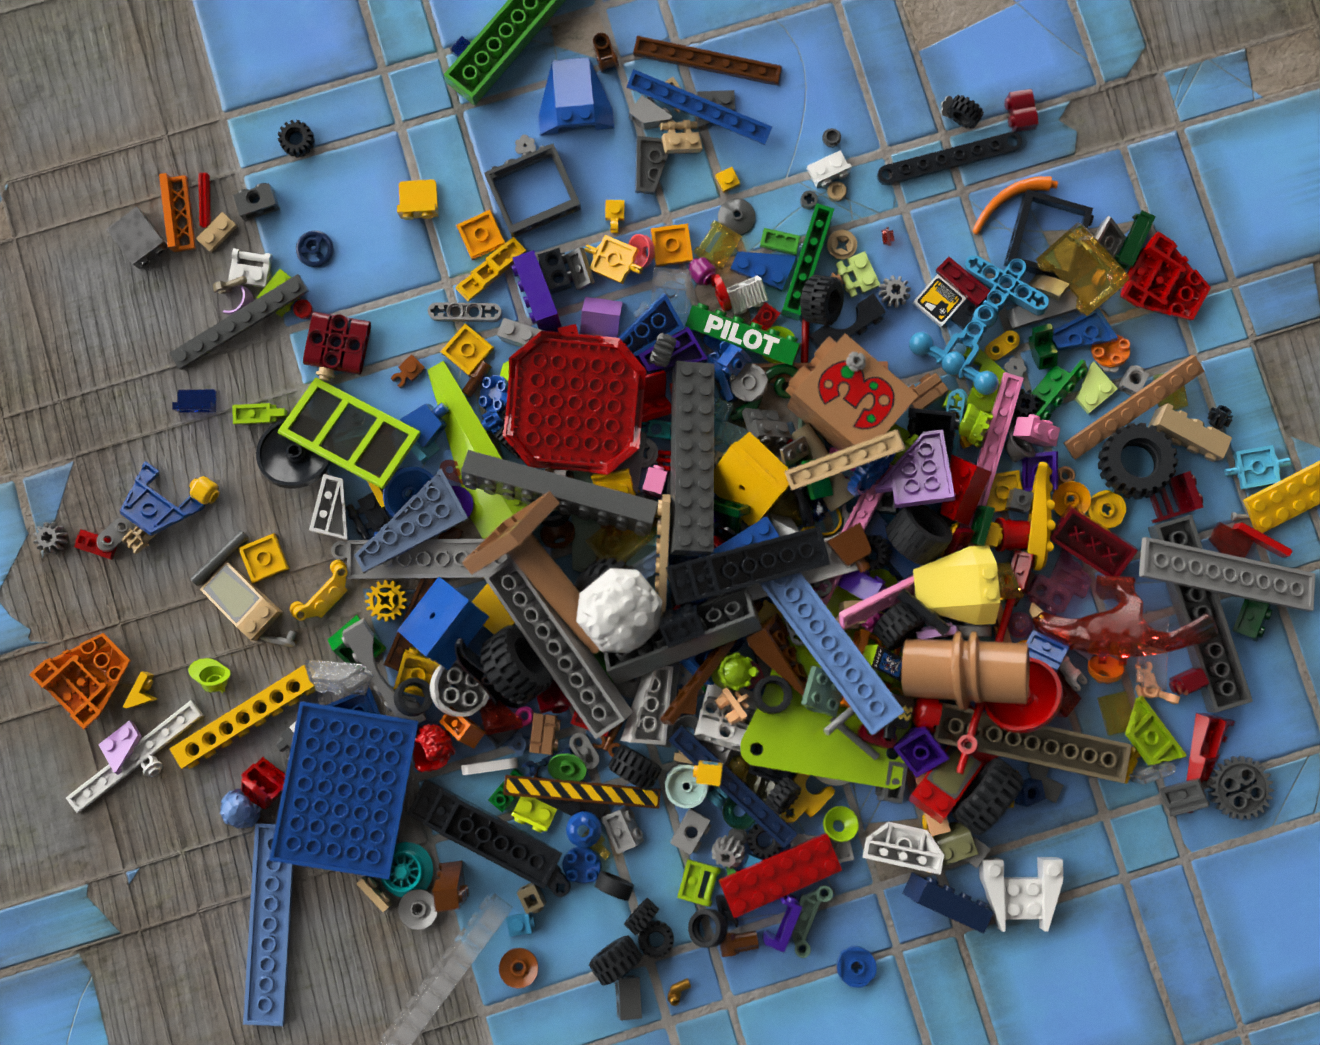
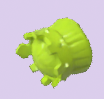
M968 403L965 415L959 425V435L967 437L966 440L969 443L980 448L982 446L980 441L983 440V436L990 426L988 420H992L993 415L982 410L979 411L975 405Z
M728 652L711 676L713 682L719 688L725 689L727 687L731 691L740 690V688L745 686L749 687L751 685V678L756 677L759 671L757 667H752L750 657H744L740 655V652Z

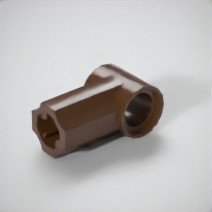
M756 931L739 934L727 933L725 940L720 944L722 957L734 956L739 954V952L759 949Z

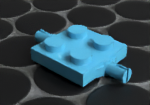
M1273 445L1233 452L1235 467L1224 469V475L1226 477L1237 475L1241 490L1265 486L1281 481L1280 467L1290 466L1291 462H1287L1290 461V458L1278 460Z

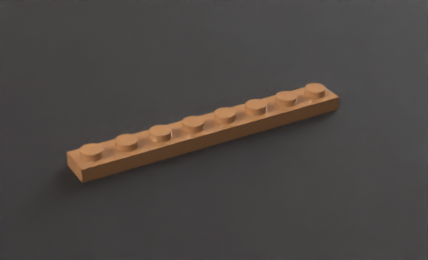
M1191 355L1063 444L1072 458L1077 459L1111 436L1119 428L1127 425L1205 372L1196 356Z

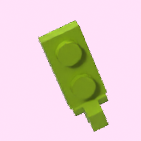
M271 403L232 405L234 425L266 424L277 422V418H287V410L285 408H277V405H272Z

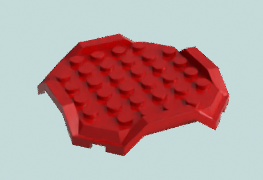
M540 331L509 357V379L503 437L529 467L585 471L608 475L640 447L647 370L620 338Z

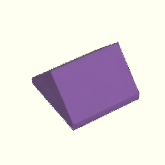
M585 297L581 314L580 334L618 338L623 302Z

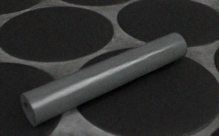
M240 530L190 577L191 581L199 586L249 538L246 533Z

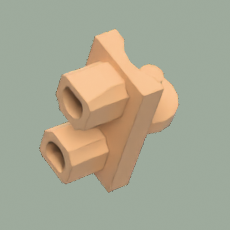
M726 687L715 700V704L720 710L728 705L733 710L725 715L730 725L736 724L739 721L743 723L747 720V714L742 707L745 710L750 707L746 702L749 699V695L744 694L742 696L739 691H736L734 693L737 698L736 700Z

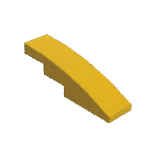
M515 237L511 238L487 256L482 264L471 271L470 276L456 285V290L467 302L471 301L514 264L513 257L524 254L526 249Z

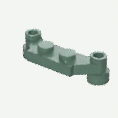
M821 885L806 895L801 894L799 904L802 906V909L791 934L795 945L794 951L800 958L808 957L811 952V948L806 942V937L820 902H828L833 897V891L827 885ZM822 890H827L825 895H821ZM801 945L805 946L803 950H799Z

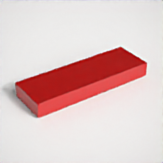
M1243 522L1234 524L1231 529L1281 558L1290 557L1292 549Z

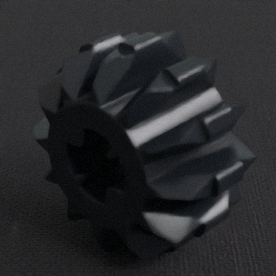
M1020 389L1013 413L1016 414L1015 420H1017V417H1028V415L1037 414L1039 411L1036 406H1039L1040 402L1035 401L1038 396H1031V390L1025 393L1024 389ZM1023 402L1026 403L1024 408L1020 406Z

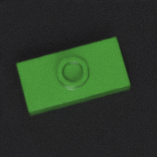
M764 228L760 248L796 256L801 236Z

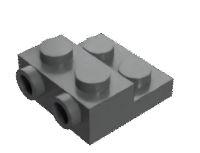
M745 408L742 411L748 432L750 431L764 446L782 447L792 438L787 423L780 421L777 411Z

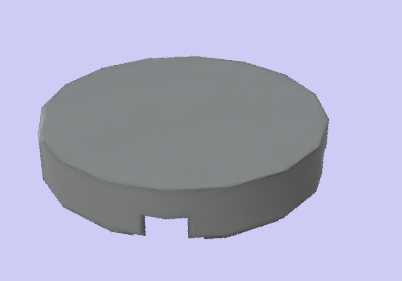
M746 364L737 377L731 376V390L738 399L744 402L759 400L768 388L767 374L760 366Z

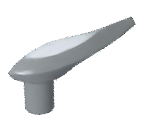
M290 630L286 639L272 636H260V639L281 646L294 647L295 643L293 640L297 633Z

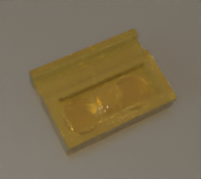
M1120 691L1097 697L1107 735L1125 732L1132 713L1127 692Z

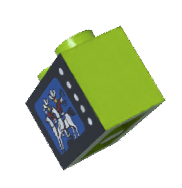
M866 645L863 656L878 677L881 678V681L886 684L901 682L902 657L879 645Z

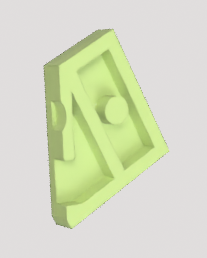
M1092 362L1089 365V370L1083 379L1081 389L1078 391L1075 400L1088 414L1118 388L1095 362Z

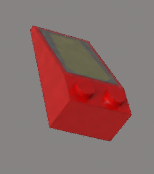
M950 745L944 750L949 759L929 770L908 799L939 824L943 822L985 764L975 755H971L968 758L964 775L956 773L961 752L958 747Z

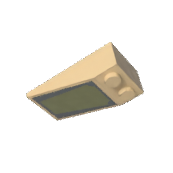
M225 561L200 589L250 640L257 641L283 613L228 561Z

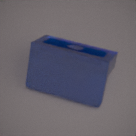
M178 390L177 402H172V410L178 413L216 412V390Z

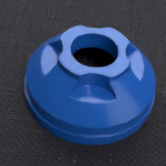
M578 812L567 823V837L577 847H590L601 837V822L591 812ZM581 825H586L589 828V834L585 837L578 834L577 830Z

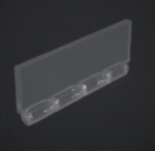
M1147 610L1145 613L1138 614V627L1145 628V631L1138 630L1137 646L1144 647V649H1137L1136 665L1143 666V669L1136 668V683H1143V687L1167 690L1169 613Z

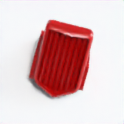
M262 757L256 764L253 763L241 774V791L250 798L251 802L263 809H267L282 794L286 774Z

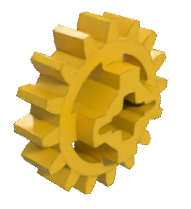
M384 580L383 585L378 581L377 587H370L372 593H366L370 598L365 600V603L370 604L366 609L373 611L371 613L372 617L378 615L377 620L381 621L384 617L385 622H389L390 617L393 620H397L396 614L403 615L401 609H407L403 603L407 602L408 599L403 598L406 591H400L401 585L395 587V581H392L389 585L388 580ZM384 588L392 589L388 593H384L383 591H381V589ZM375 596L377 597L376 605L374 604ZM382 596L389 598L388 601L391 605L383 604L385 601ZM397 596L399 597V604H398V605L396 604V597H397ZM385 609H390L392 611L388 614L381 613Z

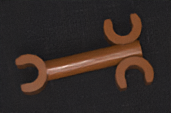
M624 721L612 728L606 739L604 735L600 736L599 738L602 739V743L600 745L593 743V747L602 748L613 757L615 754L612 752V748H619L621 745L613 742Z

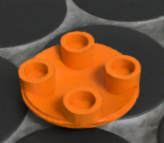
M1117 335V341L1092 345V356L1102 366H1120L1130 356L1129 340Z

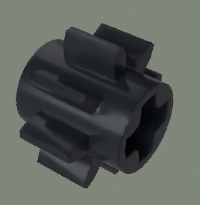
M1219 405L1217 409L1211 408L1207 419L1210 420L1209 424L1212 427L1222 429L1223 426L1229 427L1233 415H1231L1232 412L1228 407Z

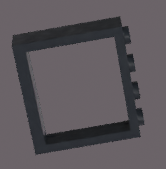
M1027 189L1021 200L1004 265L1008 266L1013 259L1019 258L1017 254L1031 203L1043 204L1081 215L1083 218L1068 271L1022 259L1026 264V272L1050 276L1070 283L1073 279L1077 278L1079 273L1077 265L1084 255L1082 247L1089 237L1087 229L1088 226H1091L1094 215H1091L1093 208Z

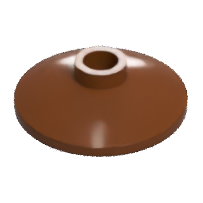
M513 948L507 951L499 963L501 979L512 988L529 986L535 980L538 973L536 957L532 952L524 948ZM516 964H522L523 969H516Z

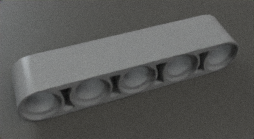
M1094 284L1066 292L1059 301L1048 297V309L1041 316L1034 315L1020 306L1007 310L1006 314L1011 329L1015 330L1100 303Z

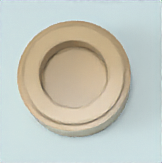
M839 181L831 183L827 190L828 197L835 202L843 200L847 192L846 186Z

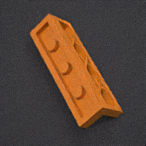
M167 173L159 174L168 248L173 252L196 249L187 176L170 177ZM182 181L183 188L177 193L173 189V183ZM180 198L185 201V206L181 211L175 205ZM182 216L187 219V224L183 229L178 226V221ZM184 234L189 236L190 244L180 246L182 236Z

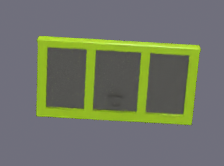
M315 377L278 430V434L381 489H385L421 435L417 429Z

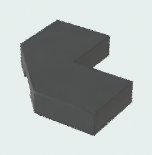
M1028 763L1027 771L1029 776L1033 779L1042 780L1046 799L1056 803L1064 785L1046 777L1050 767Z

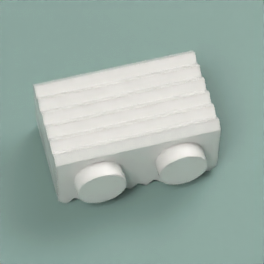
M759 276L726 288L732 304V310L730 311L733 314H743L747 311V308L762 306L764 301L769 300L762 279Z

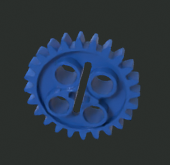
M896 453L857 466L853 472L854 475L850 477L848 482V491L857 497L870 490L872 485H875L876 481L888 470Z

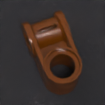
M602 32L597 33L593 38V48L601 73L607 68L619 67L616 53L612 48L608 35ZM603 41L606 43V45L600 47L597 45V43Z

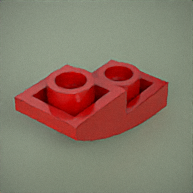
M765 302L755 318L750 322V325L752 322L763 325L762 329L767 330L772 327L781 312Z

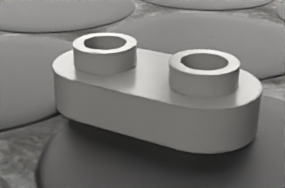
M124 518L114 520L98 535L96 542L98 548L105 552L115 549L122 542V538L130 531L129 529H132L131 523ZM119 525H124V526H125V529H124V530H120V529L118 528V526H119ZM109 538L111 542L106 543L103 539Z
M583 733L574 734L569 741L572 751L583 760L587 769L595 768L600 758L589 738ZM577 739L583 740L582 746L576 744ZM588 755L593 756V762H587L586 757Z

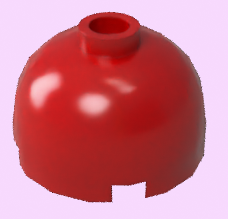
M916 698L912 712V722L915 727H926L931 734L936 732V730L932 729L934 725H939L943 705L939 703V699Z

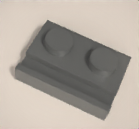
M1199 778L1160 789L1165 805L1170 812V817L1206 808L1210 805Z

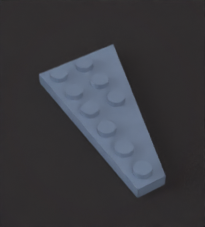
M442 469L354 555L363 573L468 520Z

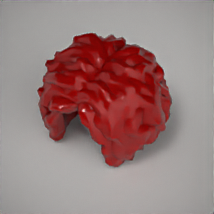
M435 724L419 727L412 754L414 755L413 762L415 763V768L419 772L439 770L447 764L451 755H455L456 750L452 746L453 742L447 729L444 730Z

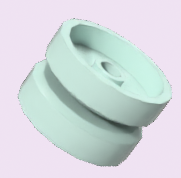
M684 763L673 767L665 780V792L669 800L675 806L681 808H693L699 805L705 799L708 791V785L696 783L697 778L693 777L694 765ZM685 782L690 784V788L688 790L686 788L683 789V784Z

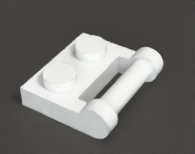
M234 248L228 281L245 276L247 283L243 285L265 288L269 281L272 254L265 253L263 255L243 252L240 249ZM240 259L264 262L263 267L239 263Z

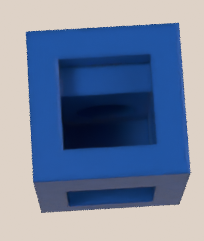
M730 343L717 362L722 366L721 370L726 375L737 377L745 364L752 361V358L742 348Z

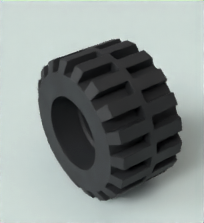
M813 275L806 281L800 303L801 314H803V319L806 322L832 325L837 321L844 302V289L841 280L835 277Z
M900 602L889 609L877 621L873 632L888 650H894L902 647L907 638H914L917 635L916 632L921 631V628L924 627L925 621L903 602Z
M623 745L619 746L608 765L613 773L647 791H651L662 771V768L657 763Z
M627 935L618 938L598 952L591 959L589 967L602 986L609 985L631 971L641 961L643 955L631 937Z

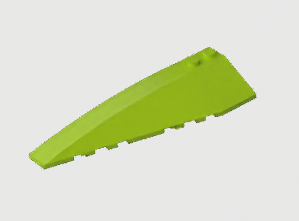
M442 361L427 371L437 405L442 402L449 409L442 417L447 424L445 433L461 487L465 488L473 499V511L470 518L481 537L486 539L504 520L527 505L518 499L508 500L503 495L496 493L495 495L485 493L484 490L477 488L472 490L463 485L461 469L468 450L502 458L445 362Z

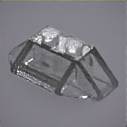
M306 660L304 663L309 681L321 693L365 695L374 677L363 664Z

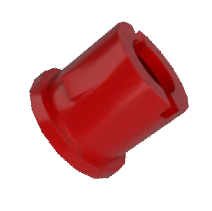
M996 518L994 523L1000 524V528H1002L1001 534H1003L1001 543L995 547L997 552H1003L1005 549L1008 551L1028 549L1030 524L1027 520Z

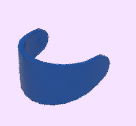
M705 335L703 338V342L714 352L718 351L721 356L730 345L728 342L709 335Z

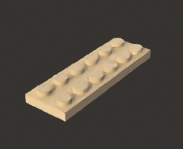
M662 494V500H658V516H662V518L657 521V535H661V538H657L656 554H660V557H656L655 573H659V576H655V592H659L658 595L662 599L661 615L666 611L667 572L665 567L668 566L669 494Z

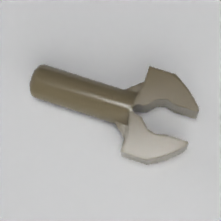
M242 276L228 282H215L213 284L214 293L224 294L232 292V288L247 283V278Z

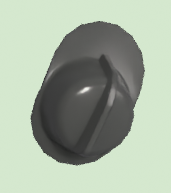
M1011 420L1008 429L1009 437L1004 444L1011 461L1015 463L1026 457L1033 458L1035 451L1032 443L1013 436L1016 420Z

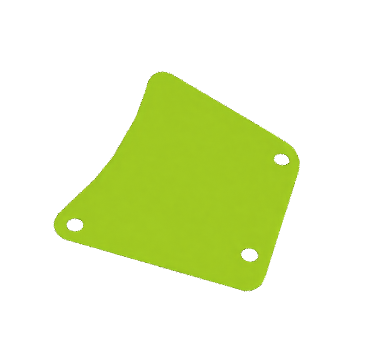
M837 585L826 607L834 617H838L840 603L861 599ZM859 626L860 628L855 630H848L847 628L844 631L853 641L855 631L866 630L863 626ZM796 634V637H794V639H798L799 642H801V639ZM787 636V638H788V640H789V642H790L791 647L795 646V645L792 643V641H791V639H790V636ZM869 639L868 645H876L874 640ZM805 645L795 646L797 650L796 659L798 663L803 664L808 677L811 666H817L822 669ZM772 669L770 676L776 675L781 677ZM902 680L901 682H892L891 688L897 687L902 690ZM774 683L767 684L762 696L763 702L771 707L779 705L784 697L782 688ZM791 685L792 699L790 705L777 714H767L757 708L741 740V755L750 765L889 789H896L902 785L904 768L894 765L892 766L890 785H886L889 761L905 764L900 756L895 760H891L886 755L887 749L867 743L880 754L874 760L838 728L829 736L826 735L823 729L831 723L829 721L832 717L806 709V706L801 704L803 696ZM894 689V690H892V691L890 692V693H894V694L901 695L900 691H898V690H896V689ZM839 707L836 717H839L848 708ZM856 713L844 722L848 728L858 735V728L863 723ZM912 716L907 729H896L897 742L912 728ZM755 742L760 743L763 747V752L759 756L753 755L750 751L751 745ZM894 778L899 779L900 783L898 785L892 784Z

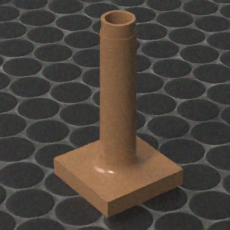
M549 491L504 520L462 564L472 575L502 555H509L579 640L594 654L600 651V649L576 622L580 592L532 533L559 504L558 500Z

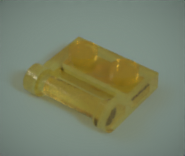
M713 220L710 224V230L699 247L695 248L694 254L698 257H705L710 263L723 269L742 236ZM716 232H721L722 234L710 253L706 252L705 250Z

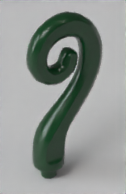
M779 364L769 368L765 373L767 374L769 384L774 377L780 374H788L793 378L799 370L788 364ZM780 377L774 382V391L779 397L789 399L791 396L782 388L785 378ZM763 396L759 400L746 402L735 408L736 413L730 415L732 421L735 422L740 419L743 422L742 411L745 408L758 409Z

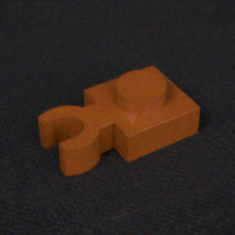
M411 354L398 367L401 372L393 374L391 380L394 382L397 378H401V383L398 384V387L403 388L408 378L413 382L426 368Z

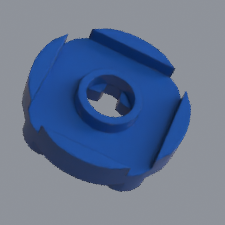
M848 947L841 951L837 959L836 968L838 975L842 981L851 987H864L876 975V961L870 951L863 947ZM855 962H858V964L862 965V968H859L858 972H855L854 968H851V965H853Z

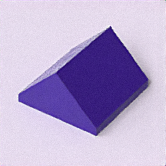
M1058 451L1035 453L1033 458L1026 457L1022 459V490L1032 492L1039 462H1046L1052 469L1049 481L1053 485V489L1050 493L1058 490Z
M926 727L910 728L893 746L894 750L916 778L949 759L947 753Z

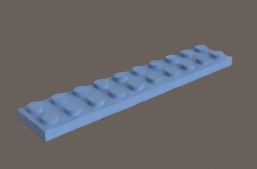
M801 572L759 583L871 735L904 712Z
M274 823L255 824L243 1025L283 1026L285 1024L294 865L269 861L276 827Z

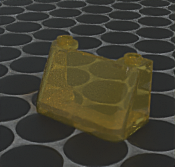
M1079 222L1073 225L1035 259L1041 270L1048 272L1053 270L1062 281L1070 284L1069 289L1077 297L1076 308L1086 316L1121 289L1129 280L1126 271L1088 229Z

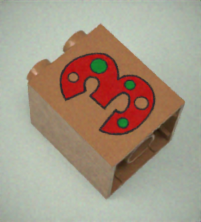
M846 334L838 342L829 336L814 353L815 356L810 362L815 366L814 370L811 372L803 366L790 380L789 386L785 390L791 396L787 408L806 424L810 423L814 431L838 451L886 434L918 397L914 391ZM858 352L865 356L866 365L862 370L852 371L847 366L846 359L850 353Z

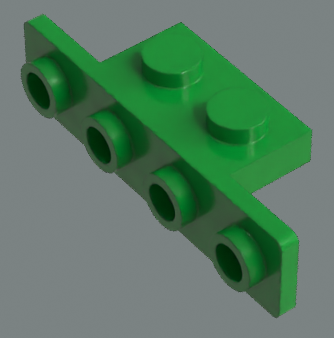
M1081 359L1070 373L1058 366L1052 367L1032 391V396L1037 395L1036 399L1044 403L1036 414L1040 417V420H1049L1054 410L1062 405L1068 393L1074 390L1078 381L1086 376L1088 368L1084 360Z

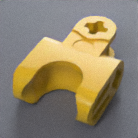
M797 773L792 780L801 787V793L798 795V799L794 801L795 803L791 804L789 808H793L791 811L793 815L785 817L786 812L779 816L788 823L795 822L804 812L811 818L834 795L835 789L832 786H826L819 793L811 794L806 789V780L810 775Z

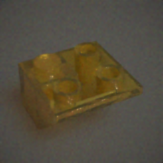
M1010 562L997 563L1000 599L1023 598V592Z

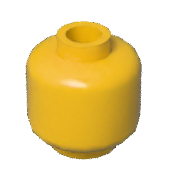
M205 476L193 479L189 485V488H191L190 496L204 505L215 502L220 494L218 484Z

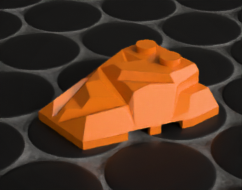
M102 633L80 643L79 646L71 650L63 651L62 654L54 658L44 660L29 675L43 689H46L71 714L70 717L85 730L100 716L131 660Z

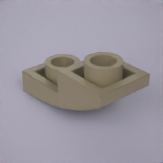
M1035 275L1028 283L1031 287L1057 301L1066 293L1070 285L1065 281L1045 275Z

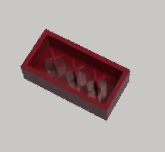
M1072 505L1067 507L1050 535L1052 542L1116 582L1138 552L1134 545Z

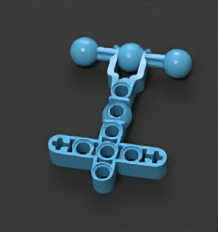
M972 255L966 259L965 270L984 286L991 289L987 300H984L983 305H980L974 311L973 318L961 333H956L952 336L944 351L933 345L932 337L925 332L915 333L910 338L909 348L915 355L922 356L928 354L937 360L936 365L941 364L947 374H958L959 378L966 377L974 382V387L980 394L989 395L998 388L999 380L993 372H979L970 367L979 354V343L983 338V332L986 333L987 328L992 327L996 323L999 311L1003 309L1008 300L1034 315L1041 316L1048 309L1049 299L1045 294L1022 281L1026 272V264L1022 259H1013L1003 271L983 258ZM1015 267H1019L1022 269V271L1016 273L1012 271V269ZM988 273H992L995 275V277L989 279L985 277V275ZM1010 283L1011 287L1004 288L1002 287V284ZM1020 292H1025L1028 296L1025 298H1021L1018 296V294ZM993 298H998L1001 300V302L998 304H994L991 302V300ZM986 313L990 315V318L982 319L980 316ZM972 329H977L980 331V333L977 335H972L970 331ZM958 343L964 344L965 347H970L972 350L966 360L961 353L952 351Z

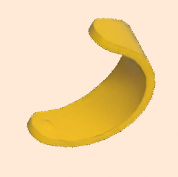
M838 508L836 509L838 516L837 527L832 532H822L823 536H830L840 528L842 517Z

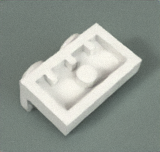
M841 150L807 166V170L816 188L819 186L826 187L836 178L843 179L847 177L852 168L850 163L847 164Z

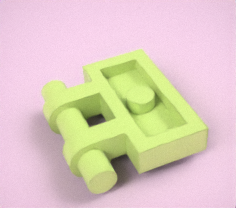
M865 251L848 258V267L844 266L843 261L836 263L837 273L842 277L845 284L844 288L851 298L858 295L855 290L856 288H860L863 294L880 286ZM849 273H853L856 279L855 282L851 281Z

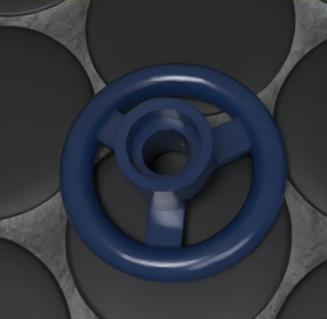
M321 231L306 232L297 241V257L306 266H323L332 257L333 243L330 237ZM317 236L316 239L310 238V239L306 240V239L309 238V237ZM322 239L326 241L328 246L325 257L320 252ZM317 246L315 250H311V248ZM303 253L316 255L320 261H309L303 256Z

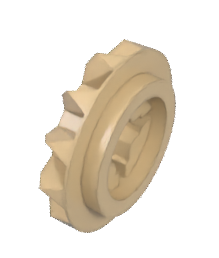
M847 230L833 232L827 241L829 254L835 257V259L842 260L852 257L857 249L855 236ZM838 241H840L841 243L848 241L845 245V249H837L839 245Z

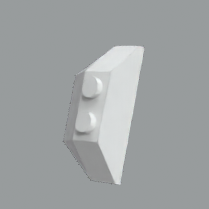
M887 822L866 837L862 857L941 875L944 854L928 830Z

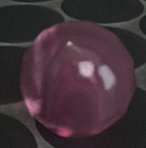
M1014 612L1011 614L1008 623L1009 634L1018 639L1029 636L1033 629L1031 617L1024 612Z

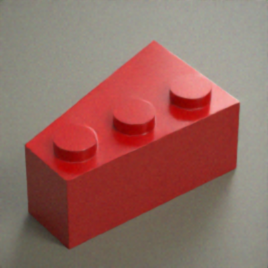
M952 455L950 473L955 500L942 502L940 514L954 521L969 525L992 472L968 460Z

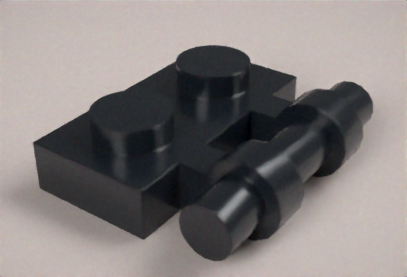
M373 492L357 500L360 505L359 509H355L353 504L346 506L349 513L348 517L350 520H353L357 527L356 531L358 535L362 536L363 540L370 538L368 530L373 529L374 532H379L390 521L388 514L381 508ZM365 514L369 522L363 524L359 517L360 515Z

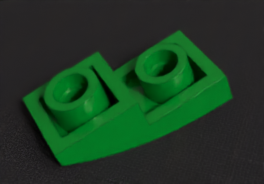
M516 768L509 774L526 777ZM504 782L488 799L502 813L516 798V796L503 795Z

